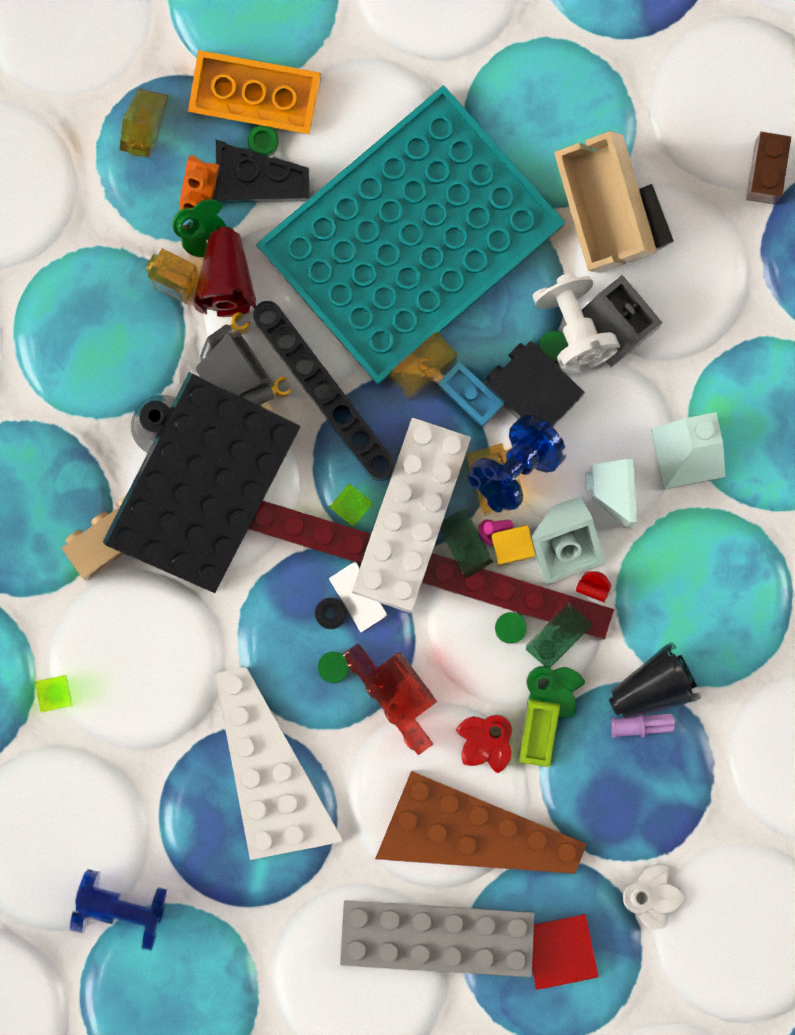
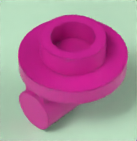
M485 519L478 527L480 537L487 545L494 546L492 534L513 529V522L510 519L499 521Z

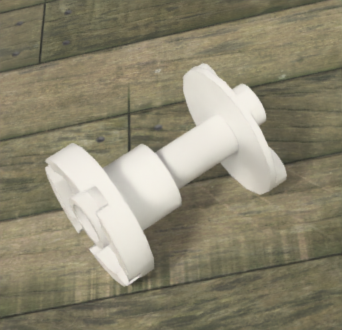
M567 273L556 280V285L533 293L532 297L536 308L551 309L560 307L567 324L563 328V333L569 346L557 356L558 363L563 372L581 371L579 365L587 364L588 368H592L607 361L618 352L617 348H620L616 335L611 332L598 334L592 319L584 318L577 299L593 287V280L590 276L575 278L574 273Z

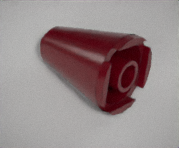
M219 227L209 235L193 299L195 309L202 314L207 315L208 309L217 311V317H232L237 312L243 315L250 313L251 306L254 309L256 307V297L241 236L233 228Z

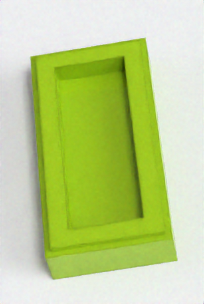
M533 699L528 700L519 763L550 767L560 704Z

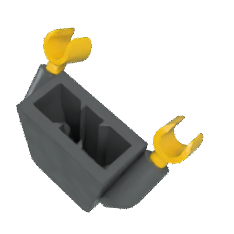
M235 313L232 316L230 325L225 324L206 338L200 354L201 362L196 366V371L201 378L258 405L272 400L274 395L286 397L292 389L286 392H281L278 389V383L286 381V377H279L271 387L267 385L272 380L242 336V334L248 332L250 321L244 326L236 325V321L243 317L242 313Z

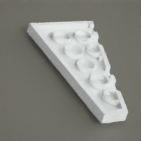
M247 667L215 673L250 860L344 842Z

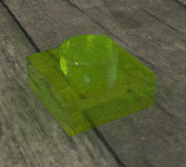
M349 483L329 508L354 528L373 505V502Z
M67 675L34 681L41 713L73 706Z

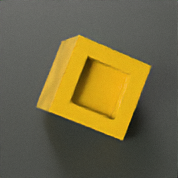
M528 525L492 534L497 567L535 557Z

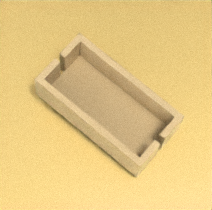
M608 131L585 140L586 144L577 143L554 152L588 271L603 273L625 265L626 261L634 262L657 253L622 134Z

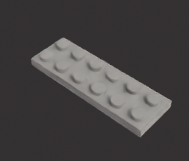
M345 900L343 905L340 965L531 977L535 912Z

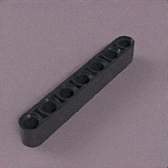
M272 301L260 302L253 312V318L259 331L368 476L376 481L387 480L394 470V461L390 453L280 307ZM266 310L274 311L277 315L275 321L271 324H264L259 320L260 315ZM281 336H293L295 338L294 345L289 349L281 348L278 345ZM303 359H308L314 364L313 370L307 374H302L296 369L297 364ZM327 384L332 387V394L325 399L317 397L315 390L319 385ZM339 409H347L351 413V418L348 422L340 424L334 420V413ZM359 433L366 434L370 438L369 445L362 449L356 448L352 443L353 437ZM377 458H383L389 464L388 470L381 474L375 473L371 469L372 462Z

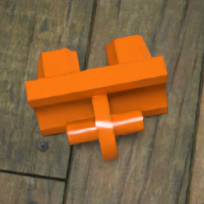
M193 155L189 156L180 195V210L193 208L200 201L213 199L220 165L203 162Z

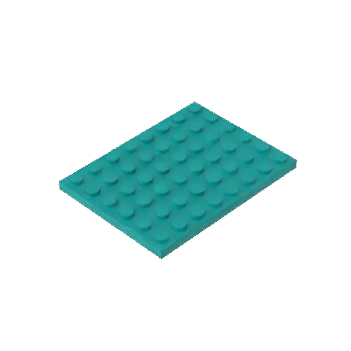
M442 85L256 244V247L373 381L379 385L393 373V369L422 343L432 335L433 338L565 226L566 222L450 91Z

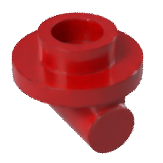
M598 571L586 572L582 575L581 580H579L575 592L605 603L612 586L603 573Z

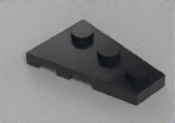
M216 140V164L220 165L216 181L217 201L221 203L307 201L310 198L308 167L275 157L270 158L254 153L252 150L241 149L228 145L226 142Z

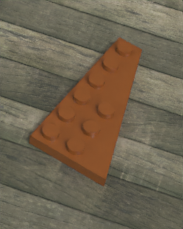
M411 771L375 859L575 874L587 844Z

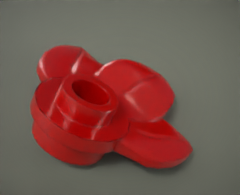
M495 714L488 716L486 719L472 716L459 724L456 728L457 733L467 739L461 752L462 763L468 766H476L487 761L496 773L503 771L512 756V749L508 742L512 735V726L509 720L502 715ZM493 726L499 727L501 735L494 736L490 728Z

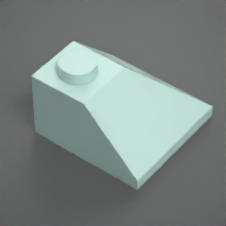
M717 412L681 419L651 429L664 490L726 477L723 440Z
M623 459L592 464L590 472H585L586 491H591L592 499L624 528H631L637 523L634 460Z
M581 496L551 507L531 536L546 585L605 564L593 518Z

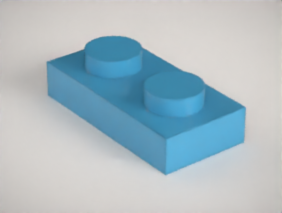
M460 361L437 384L482 428L504 406V403Z

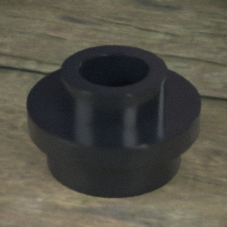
M336 598L322 600L315 610L317 622L326 629L340 627L347 615L344 604ZM328 608H334L337 611L336 618L332 620L327 619L325 611Z

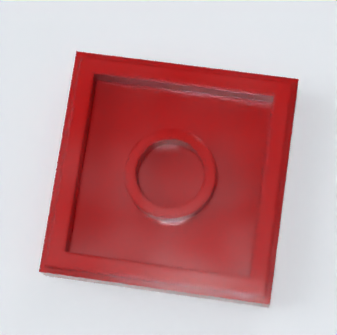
M586 914L534 924L532 973L536 990L599 977Z

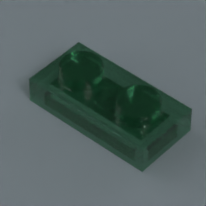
M465 508L443 520L440 530L465 577L469 578L494 562L469 512Z
M568 602L526 645L525 650L543 666L551 668L591 627L592 622Z

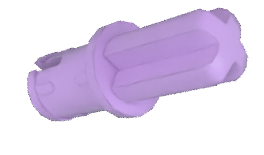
M642 714L630 718H611L612 738L640 735L641 738H645V734L673 732L675 727L672 714L643 716Z

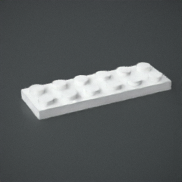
M412 417L358 571L352 594L412 613L471 437Z

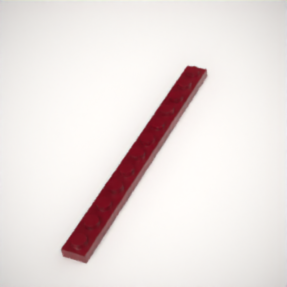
M262 501L248 528L251 531L348 561H356L358 564L362 563L371 537L370 533L266 501ZM434 553L431 554L422 581L423 584L603 640L606 638L614 609Z

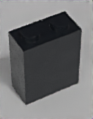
M530 340L525 346L520 343L508 355L512 360L504 368L498 365L487 376V379L490 381L487 384V388L540 441L583 397L585 392Z

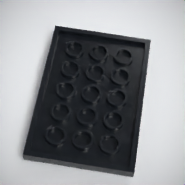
M188 372L103 543L112 549L216 593L301 426Z

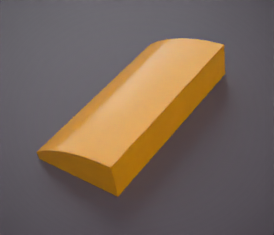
M198 50L188 112L310 134L322 73Z

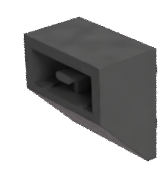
M623 275L606 287L581 310L584 318L592 319L598 334L611 332L616 335L620 348H617L618 352L606 361L611 368L656 332L663 323Z

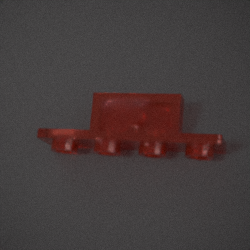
M356 644L344 652L343 656L347 660L348 667L353 673L358 674L365 684L368 694L373 699H376L384 709L388 721L399 729L406 745L411 750H414L417 755L422 754L431 747L433 742L415 718L438 701L400 651L377 668L360 644Z

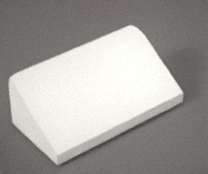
M355 561L330 577L329 580L360 632H363L388 617L381 603L352 594V589L360 569Z

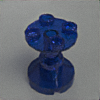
M524 415L510 427L509 439L512 448L506 453L507 461L503 465L488 458L477 459L472 464L471 472L467 475L468 482L479 490L487 499L489 507L495 512L500 513L504 509L515 510L522 504L523 492L516 480L520 474L528 475L534 469L545 473L553 472L566 459V454L563 455L562 453L565 448L563 439L543 419L536 422L531 420L534 417L533 415Z
M87 868L76 895L75 912L72 911L70 931L83 934L90 919L108 924H113L114 919L145 926L141 949L152 951L157 932H155L157 924L161 923L165 910L164 902L167 889L157 888L151 908L120 900L121 893L98 888L100 871Z

